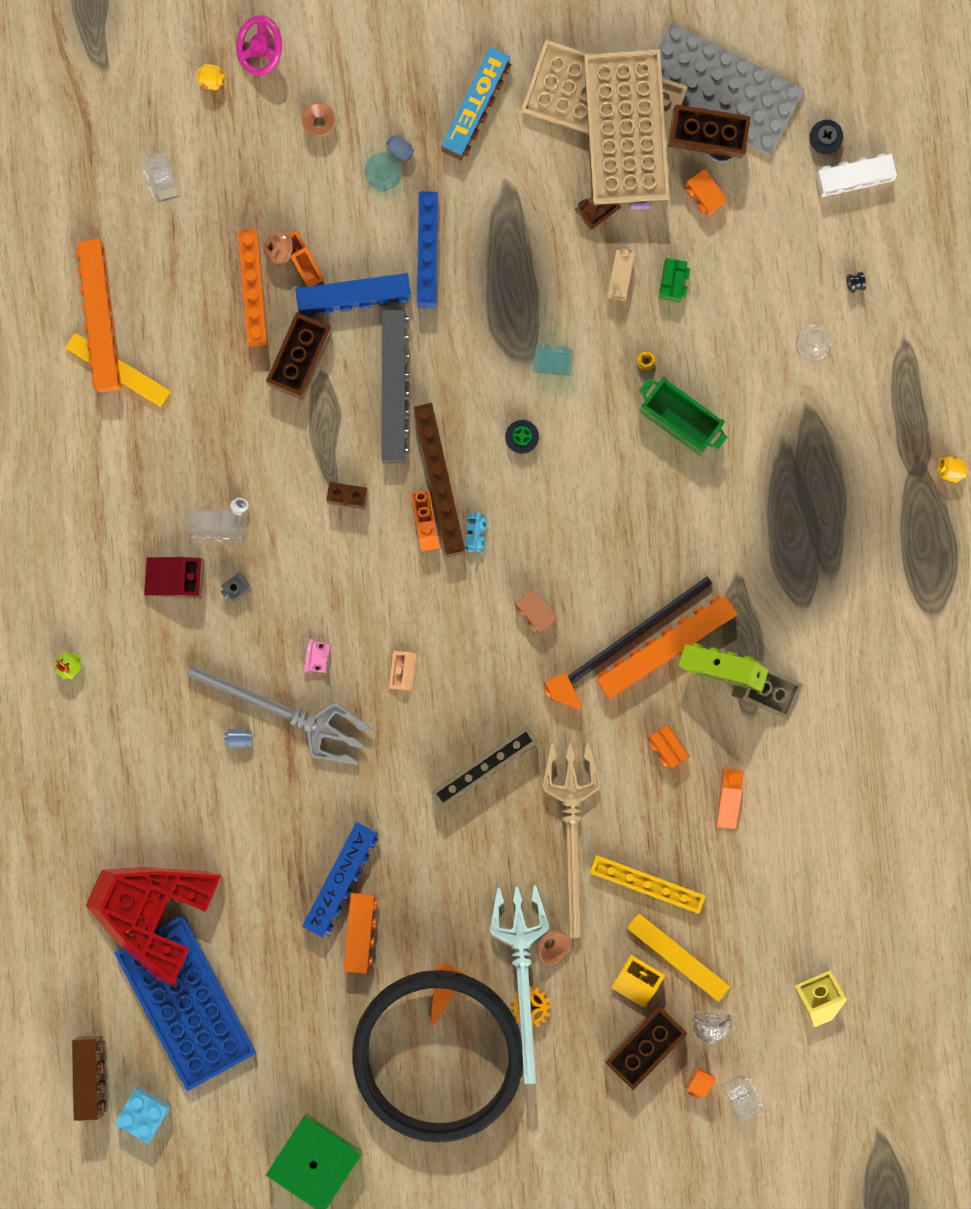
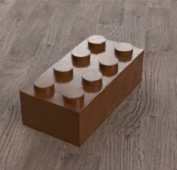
M676 104L673 108L667 147L742 159L746 153L751 116Z
M296 312L267 377V385L303 400L333 332L331 326Z
M657 1004L604 1059V1062L634 1091L688 1033Z
M82 1036L72 1040L74 1121L98 1120L104 1115V1112H107V1100H104L107 1082L103 1080V1072H106V1060H103V1052H106V1041L103 1040V1036Z

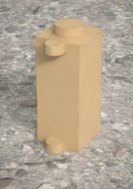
M622 248L616 250L607 298L620 301L626 300L635 253H631L629 249Z

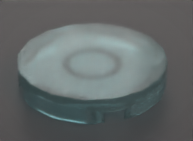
M379 153L369 158L365 165L364 173L368 184L372 188L379 191H387L398 185L401 180L402 169L396 157L387 153Z

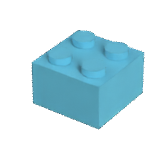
M137 1087L133 1090L115 1125L149 1144L171 1106Z

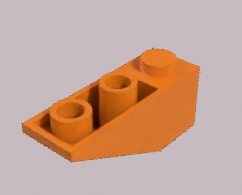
M430 490L411 493L421 552L440 549Z

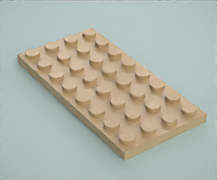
M545 40L521 112L589 135L584 55L588 53ZM662 78L667 149L673 108L676 104L682 105L688 86Z
M660 49L584 55L594 205L669 200Z

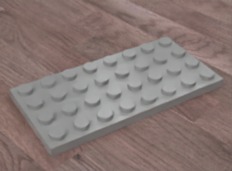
M671 23L658 47L661 57L662 78L688 86L682 105L751 116L747 145L770 156L804 93V89Z

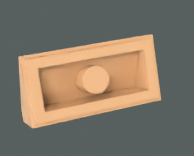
M393 651L389 689L413 690L416 653Z

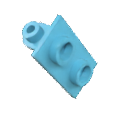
M479 512L476 514L470 513L469 517H467L466 530L473 531V534H466L465 548H467V552L477 551L483 553V548L485 547L484 531L487 527L486 515Z

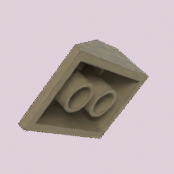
M769 669L762 692L735 685L731 696L788 719L803 684Z

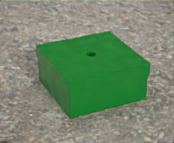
M306 1114L269 1168L266 1176L314 1209H327L361 1157L362 1150Z

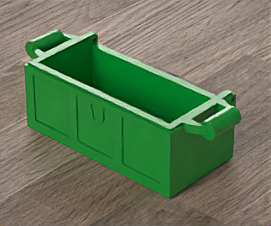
M663 376L660 382L647 379L639 389L645 400L639 412L697 455L701 456L708 446L719 450L728 438L722 429L725 423L723 419H719L685 392L667 381L666 377ZM654 383L656 387L647 397L645 394ZM718 432H721L720 436L717 438L714 444H711L710 442L713 440Z

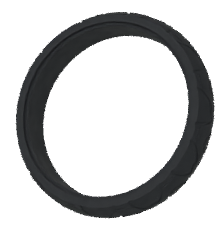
M430 970L418 972L403 977L387 986L365 1009L359 1020L353 1040L352 1064L354 1076L360 1093L368 1107L391 1129L404 1136L425 1142L457 1141L487 1128L511 1103L523 1073L521 1033L508 1006L484 983L453 971ZM430 988H442L466 994L489 1010L502 1029L508 1049L506 1076L494 1098L480 1111L469 1117L447 1123L417 1120L402 1113L387 1101L374 1081L368 1055L371 1031L378 1018L391 1004L412 992Z

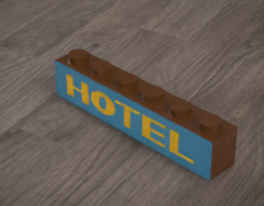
M491 47L489 48L441 145L442 152L461 161L464 156L467 157L472 147L470 143L472 139L476 140L480 131L478 127L480 123L484 124L488 115L486 111L495 102L496 90L500 91L504 83L502 78L511 69L512 64L510 63L509 55Z

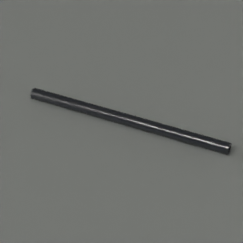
M706 576L568 675L569 680L574 684L712 585V581Z

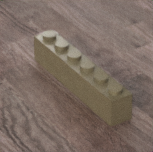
M526 726L431 793L440 807L444 808L537 744L538 741Z

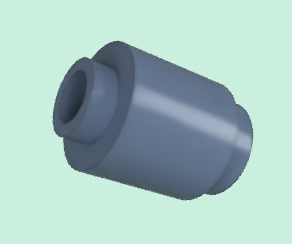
M392 135L386 143L388 145L387 150L400 161L407 162L415 151L412 149V145L399 135L396 137Z
M228 729V733H224V745H228V749L252 746V731H247V729Z

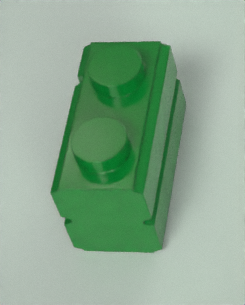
M665 258L658 299L681 302L682 297H686L687 286H684L685 279H689L690 275L687 261Z

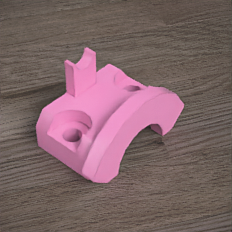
M314 639L309 640L304 672L312 671L326 674L331 644L314 642Z

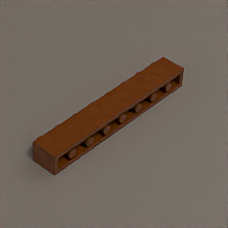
M428 403L415 406L414 413L446 556L448 558L466 554L433 404Z

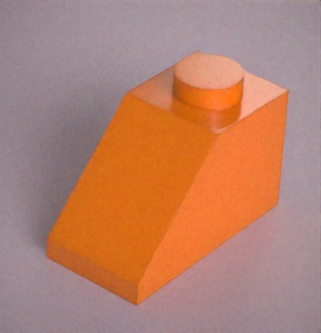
M566 672L544 682L545 687H543L547 698L551 697L552 701L577 710L582 708Z
M694 1066L685 1088L689 1091V1095L697 1099L700 1096L705 1098L713 1086L716 1077L712 1073Z

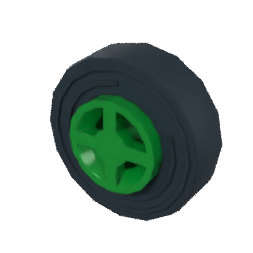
M517 420L511 423L506 430V443L515 453H529L538 444L539 431L532 422Z

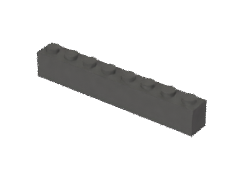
M382 310V463H405V458H409V447H405V439H409V428H405V420H409V409H405V402H409V390H405V383H409V372H405V364H409V353H405V346H409V334H405V327H409V316H405V310Z

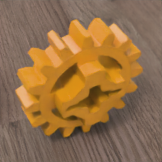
M529 985L530 1002L536 1006L531 1012L532 1025L536 1024L537 1027H540L539 1021L545 1023L544 1016H550L547 1009H550L551 1005L546 1004L550 998H544L543 996L546 992L542 991L539 993V987L532 990L531 985ZM515 991L516 999H510L514 1005H510L509 1009L514 1010L512 1014L517 1017L516 1022L518 1023L520 1021L518 1013L519 999L518 992ZM533 994L537 995L543 1003H537L534 1000ZM538 1011H542L541 1015L534 1019V1015Z

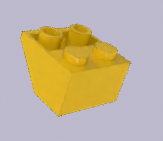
M629 954L610 988L645 1008L665 975Z

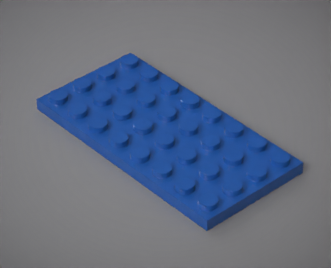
M181 915L156 929L154 933L190 949L176 979V987L158 980L125 949L121 948L114 952L188 1092L257 1052L185 916Z

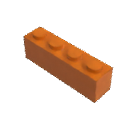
M351 893L344 972L367 974L368 969H372L373 958H370L369 955L370 950H374L375 938H371L372 930L376 929V918H373L374 910L377 911L378 899H375V894Z

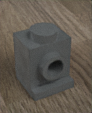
M238 572L221 585L223 590L220 592L227 601L231 599L234 603L252 590L242 574ZM233 584L237 585L236 591L231 590Z

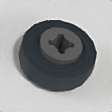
M832 120L817 122L809 134L810 143L819 153L830 154L835 152L843 141L841 126Z

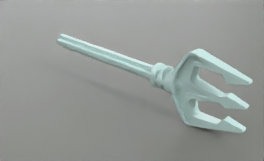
M536 885L533 886L532 902L538 906L539 926L526 927L521 910L522 897L516 886L513 903L516 906L513 928L509 930L499 927V907L504 903L500 888H497L490 928L491 935L494 938L511 946V950L515 951L512 957L516 958V960L512 962V965L517 969L524 1084L536 1083L528 967L532 964V961L527 958L531 956V953L527 952V950L549 931V924Z

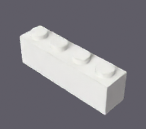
M881 153L874 156L875 158L867 159V157H863L854 163L846 161L839 163L836 167H821L816 174L820 196L825 197L894 181L897 173L892 154L886 155Z

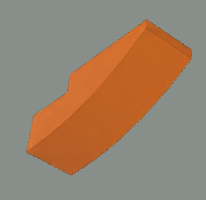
M297 229L290 232L289 235L293 245L290 258L306 286H315L324 281L323 275Z

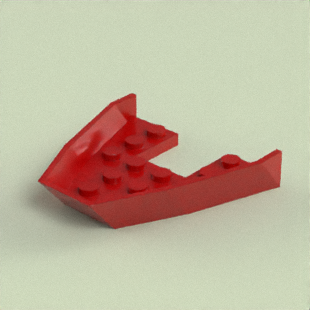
M155 867L101 870L85 906L112 939L153 976L176 987V979L190 949L154 934L170 898L206 912L219 882H222L224 878L221 875L207 871Z

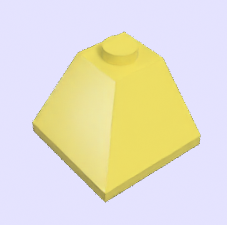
M831 970L795 985L814 1028L831 1021L847 1000Z

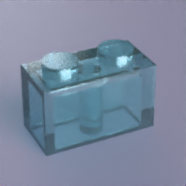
M548 344L535 346L533 372L570 376L573 350L567 346H558V348H551Z

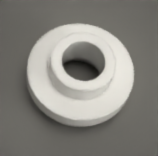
M236 498L231 502L230 509L234 514L244 516L249 511L248 502L243 498Z

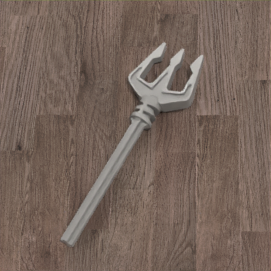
M192 665L187 672V676L289 720L292 726L297 723L299 729L302 726L305 727L304 731L308 732L310 753L315 758L354 765L358 764V761L348 754L340 757L321 748L323 737L345 741L349 746L365 748V745L358 739L346 736L330 724V720L335 714L354 721L356 729L369 732L373 730L339 703H332L318 714H312L309 717L307 716V711L304 714L301 713V708L293 710Z

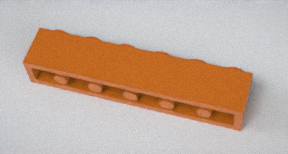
M257 229L238 231L247 342L249 347L267 346L268 333L259 234Z

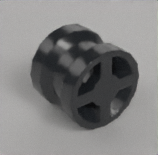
M862 271L856 275L848 274L846 276L850 293H854L859 289L861 291L866 290V279Z

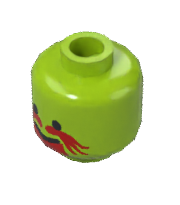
M64 651L53 664L55 667L54 671L64 680L67 678L73 679L82 669V664L79 662L82 658L74 651L71 654Z

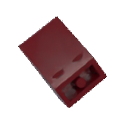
M147 557L144 596L202 599L204 560L194 557Z

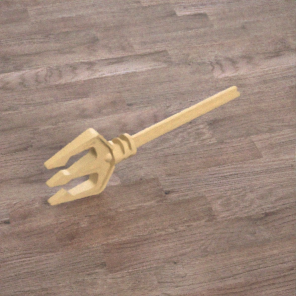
M587 742L585 743L583 758L589 764V783L582 786L578 784L573 765L575 755L571 743H568L565 754L567 767L564 784L562 786L552 784V762L557 756L554 744L551 743L541 788L545 793L558 801H562V806H566V810L562 811L566 813V816L562 817V821L566 823L569 938H581L578 822L581 820V817L577 816V813L581 812V810H578L577 806L581 805V801L599 790L600 781L590 744Z

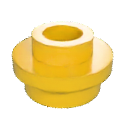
M645 351L638 355L637 365L640 369L648 371L655 366L656 359L651 352ZM646 358L650 363L644 364L642 360Z

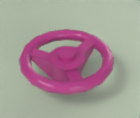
M255 15L246 20L240 28L236 40V52L239 62L250 74L263 76L269 73L279 62L282 53L280 30L275 22L265 15ZM257 23V34L251 38L250 48L244 51L246 33L253 24ZM266 25H268L269 28L272 30L274 38L272 37ZM266 56L270 62L263 68H254L246 59Z

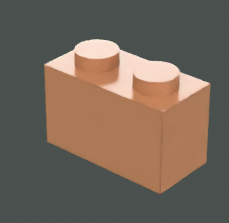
M534 589L515 603L517 606L515 611L521 618L526 617L529 621L527 625L534 633L536 631L539 634L542 633L558 619Z

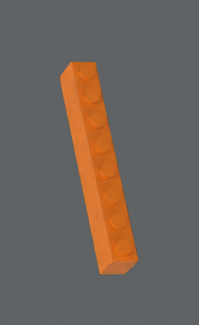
M100 238L77 242L76 257L80 260V267H78L79 277L82 278L80 291L85 303H82V309L87 318V321L84 322L85 330L89 334L87 348L91 351V358H89L90 368L93 369L91 383L93 388L99 393L121 390L122 385L105 246Z
M718 595L709 601L711 605L707 608L701 606L693 612L695 614L693 617L688 619L686 616L677 622L679 626L675 629L669 627L662 632L663 636L656 640L654 637L645 643L647 647L643 650L637 648L630 653L631 657L624 661L622 658L613 664L615 668L611 671L605 669L599 673V678L596 682L607 699L613 698L683 652L685 644L692 646L693 643L698 642L736 617L738 614L726 596L720 598Z

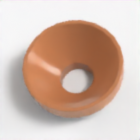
M319 102L306 107L301 119L306 132L314 137H324L330 134L336 123L333 109L327 104ZM316 119H323L325 125L322 128L315 127L314 121Z
M275 230L264 243V251L268 259L274 264L283 265L288 262L292 254V239L287 231Z
M561 931L546 933L539 940L537 946L538 957L543 963L548 965L562 961L569 952L570 939ZM552 938V943L545 947V942Z

